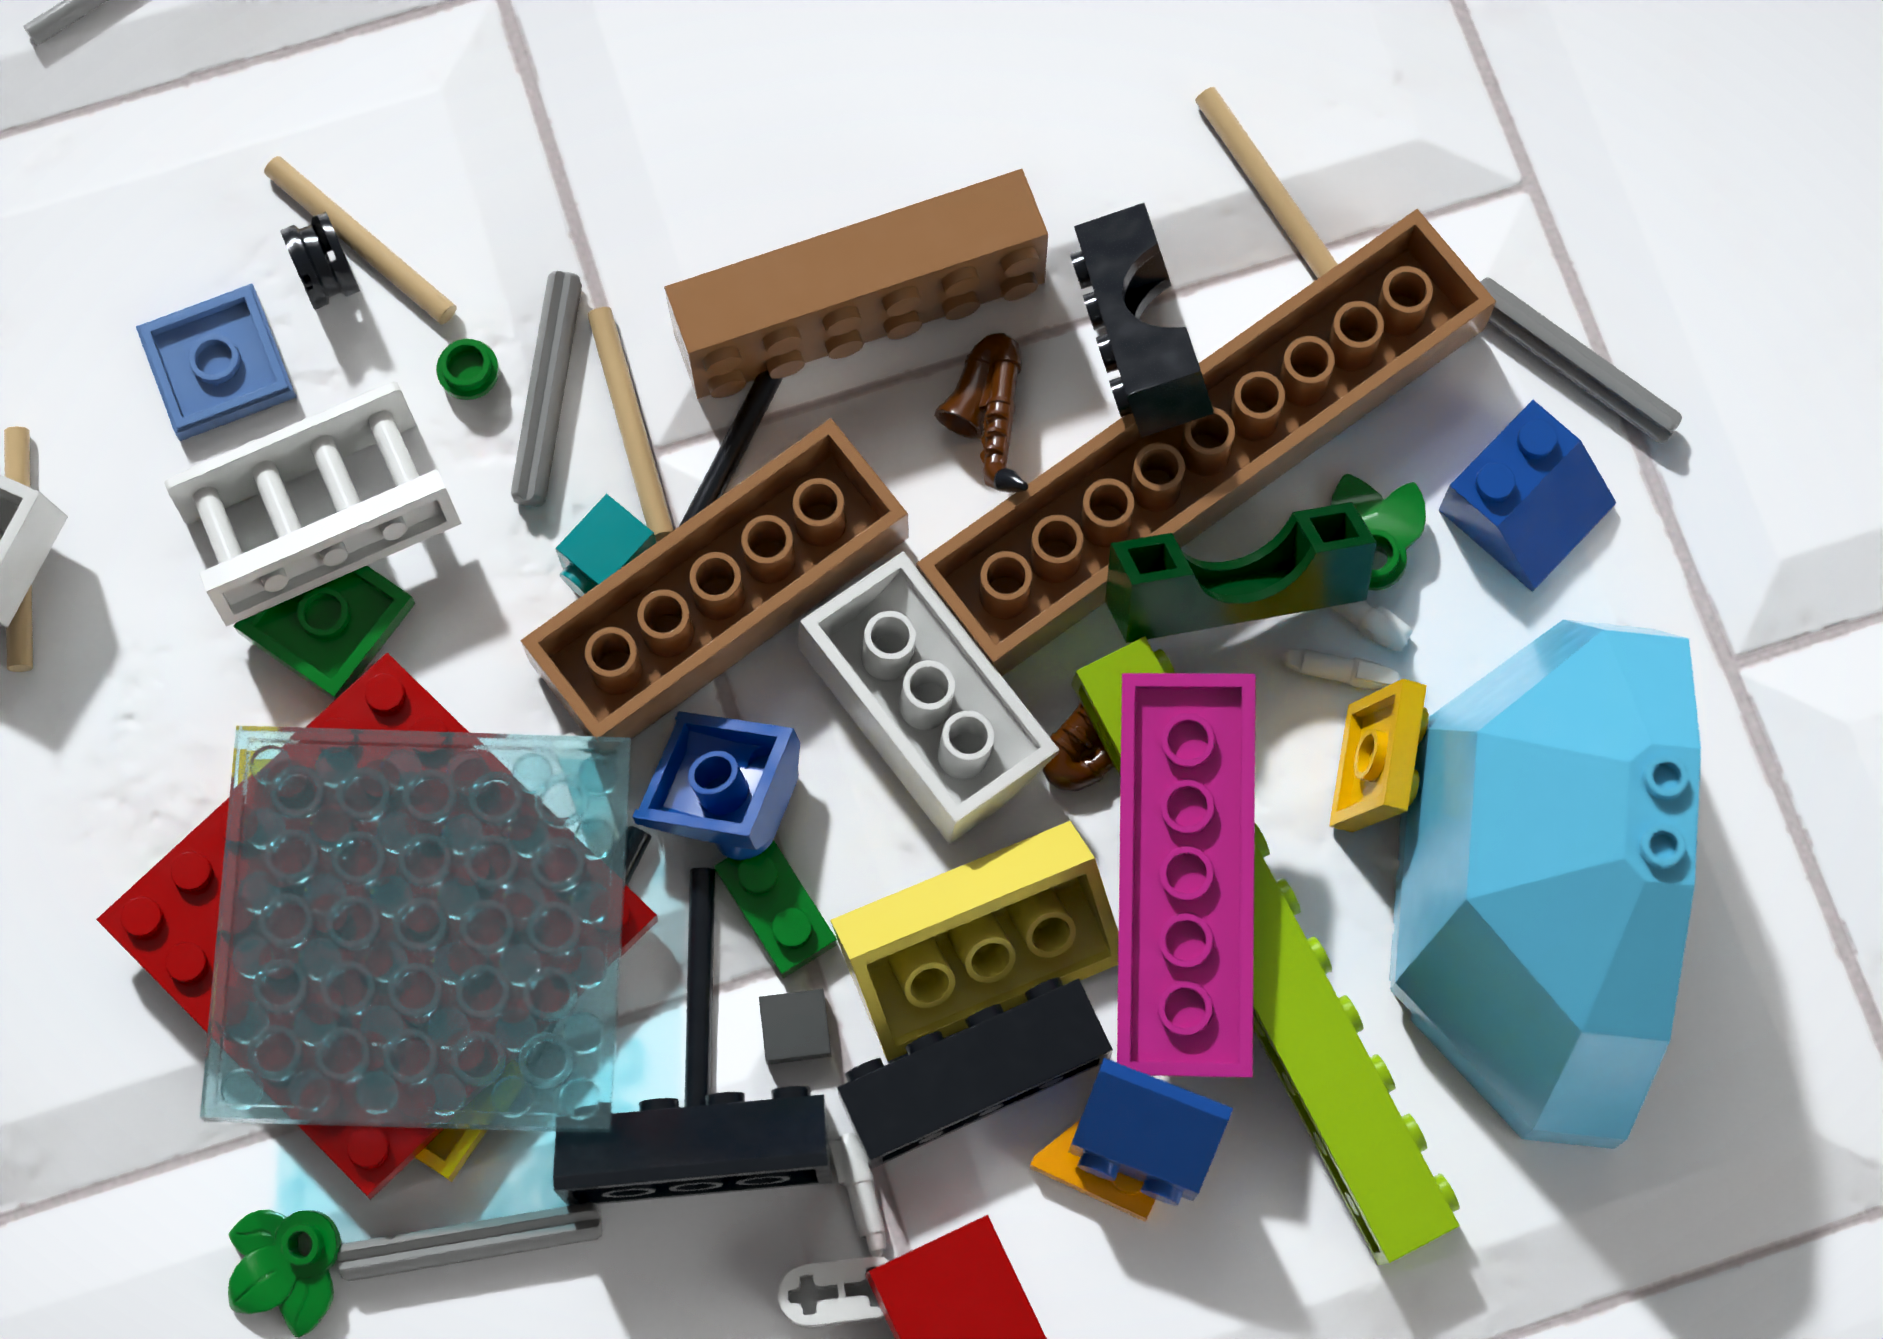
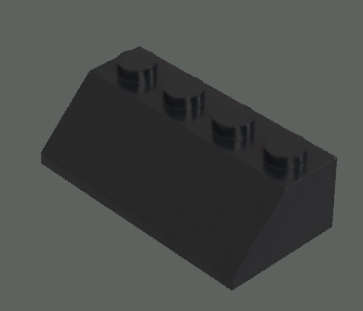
M787 1086L771 1090L772 1099L745 1101V1093L721 1092L705 1096V1105L679 1107V1099L654 1098L640 1101L639 1111L613 1113V1106L610 1104H588L574 1107L573 1117L556 1119L553 1165L554 1192L567 1206L588 1202L598 1205L832 1183L824 1094L811 1096V1087Z

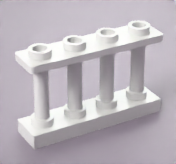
M393 381L376 389L368 390L358 397L318 414L310 415L300 422L263 438L252 440L244 446L212 460L194 465L186 471L164 481L166 490L183 521L186 524H191L198 520L203 522L219 564L200 572L199 575L207 595L226 627L462 524L438 469L419 476L400 433L413 428L416 422L398 382ZM377 443L396 487L361 502L342 458ZM319 468L337 513L302 528L284 483ZM260 494L278 539L242 553L225 509Z

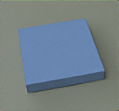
M253 283L136 326L171 425L179 441L297 398Z

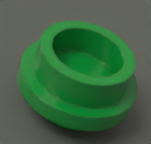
M461 339L451 343L442 351L437 361L436 373L440 385L449 395L461 400H474L486 395L495 386L499 377V364L495 353L485 343L474 339Z

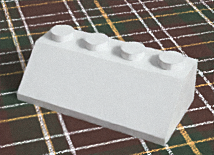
M904 551L800 620L797 648L949 845L1000 810L1059 753V748Z

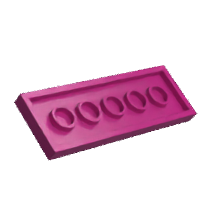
M1122 673L1117 1063L1150 1076L1253 1078L1256 674Z

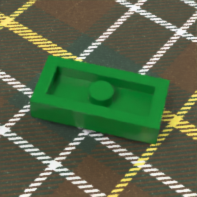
M774 840L765 851L755 857L744 860L726 858L714 866L719 879L782 978L787 977L838 945L837 938Z

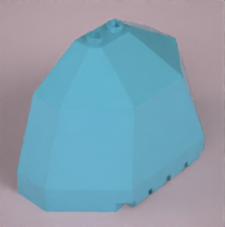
M1563 619L1430 715L1425 735L1417 747L1414 769L1419 773V787L1414 801L1408 807V811L1401 813L1399 869L1396 875L1393 917L1395 926L1392 935L1389 980L1391 981L1390 990L1411 1012V1021L1516 1134L1524 1140L1615 1149L1629 1137L1671 1040L1695 889L1701 742L1689 638L1651 628Z

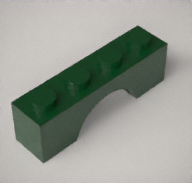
M1353 502L1292 512L1284 527L1266 545L1251 554L1230 561L1206 562L1192 558L1181 550L1172 533L1114 542L1110 546L1105 602L1125 642L1131 643L1143 637H1146L1148 640L1366 601L1377 542Z

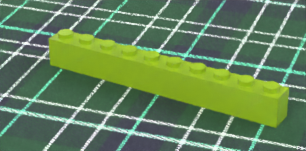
M1146 637L1076 670L1071 683L1120 778L1122 673H1176L1166 653L1161 648L1153 652ZM1255 823L1253 1030L1378 1266L1389 1264L1459 1227L1460 1225L1453 1213L1460 1209L1459 1202L1447 1179L1441 1173L1433 1176L1421 1154L1428 1147L1420 1127L1409 1113L1401 1116L1389 1094V1092L1396 1089L1393 1077L1378 1054L1370 1057L1357 1034L1364 1030L1361 1017L1347 995L1338 998L1326 976V974L1332 972L1329 957L1315 936L1307 939L1295 918V915L1301 913L1297 897L1284 878L1276 881L1264 860V857L1270 855V850L1264 835Z

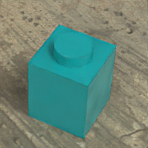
M606 493L555 548L561 566L564 569L559 575L575 593L582 597L657 543L654 532Z

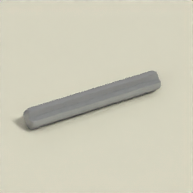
M553 271L547 278L510 492L513 501L523 506L540 507L546 502L582 290L580 277L572 272Z
M1485 277L1480 281L1496 300L1488 320L1489 323L1657 443L1663 444L1672 436L1683 418L1680 412L1493 279Z
M588 1202L341 1244L337 1254L338 1269L341 1278L347 1281H354L597 1240L602 1237L603 1232L601 1212L596 1203Z

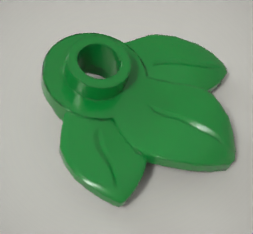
M1345 474L1336 486L1331 505L1353 502L1377 542L1375 552L1383 553L1388 558L1382 568L1372 570L1369 590L1377 591L1389 588L1401 579L1406 570V550L1424 532L1426 507L1422 492L1416 483L1410 482L1393 491L1384 500L1382 495L1369 484L1351 474Z
M271 1209L257 1210L247 1214L228 1233L234 1247L245 1256L235 1267L229 1279V1306L234 1312L242 1314L261 1313L278 1307L291 1333L298 1338L305 1336L321 1322L334 1298V1287L329 1269L335 1264L341 1247L339 1230L330 1217L316 1210L297 1211L288 1217ZM303 1232L307 1233L312 1240L311 1252L306 1257L299 1252L298 1238Z

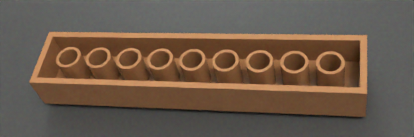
M1416 209L1198 363L1215 414L1142 438L1133 413L1123 416L1028 483L1026 491L1014 493L916 563V568L1000 675L1004 676L1105 603L1111 543L1172 533L1179 547L1182 548L1484 331L1496 300L1423 214Z

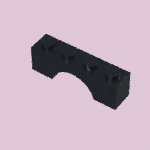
M1143 202L1074 226L1081 251L1070 254L1081 289L1093 286L1094 292L1083 295V299L1094 331L1106 328L1107 334L1096 337V341L1107 374L1119 370L1121 376L1109 380L1120 416L1123 417L1133 413L1142 438L1215 414L1187 328L1159 327L1139 320L1150 302L1172 286L1145 203Z

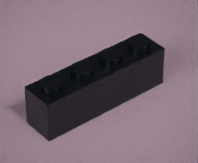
M1060 977L1052 978L1029 989L1025 993L1028 1001L1005 1012L1001 1004L992 1005L969 1016L965 1020L968 1028L945 1039L941 1031L927 1034L909 1043L905 1047L908 1055L884 1066L881 1058H877L860 1064L845 1073L848 1083L837 1087L838 1096L866 1155L870 1168L873 1169L1091 1070L1101 1065L1104 1058L1110 1060L1113 1049L1080 979L1078 978L1064 985Z

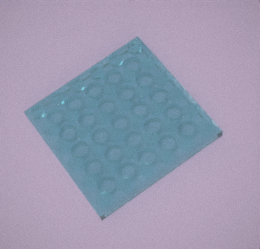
M236 725L200 1118L205 1122L611 1132L632 762L631 738Z

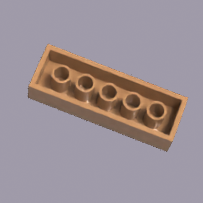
M1023 168L664 286L673 333L697 399L709 395L713 398H724L738 393L746 386V383L754 381L760 373L768 370L771 378H785L799 372L807 362L829 356L831 359L845 358L858 352L864 343L885 336L892 340L905 338L917 332L924 323L945 317L947 320L962 319L976 312L981 304L1002 297L1004 300L1014 301L1032 294L1038 288V285L1045 283L1049 234Z
M830 418L520 640L530 664L579 728L582 729L601 757L605 759L908 539V513L832 418Z

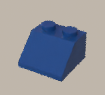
M1532 399L1449 485L1439 511L1533 592L1611 511L1617 502L1582 441Z
M1104 1058L1068 1153L1080 1157L1077 1166L1092 1175L1115 1181L1119 1172L1144 1182L1141 1192L1161 1202L1178 1206L1181 1197L1194 1201L1198 1196L1233 1108Z

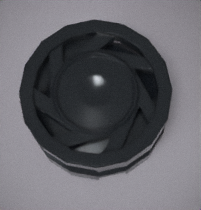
M326 212L312 217L311 225L301 229L291 225L280 230L314 310L328 305L329 297L339 293L348 297L360 292ZM332 250L336 257V261L333 262L330 261L327 252Z

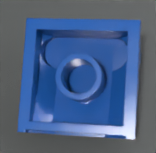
M678 711L675 717L676 724L639 809H635L632 816L634 822L637 825L715 843L718 850L724 856L731 859L744 860L761 854L773 842L798 781L801 742L794 728Z

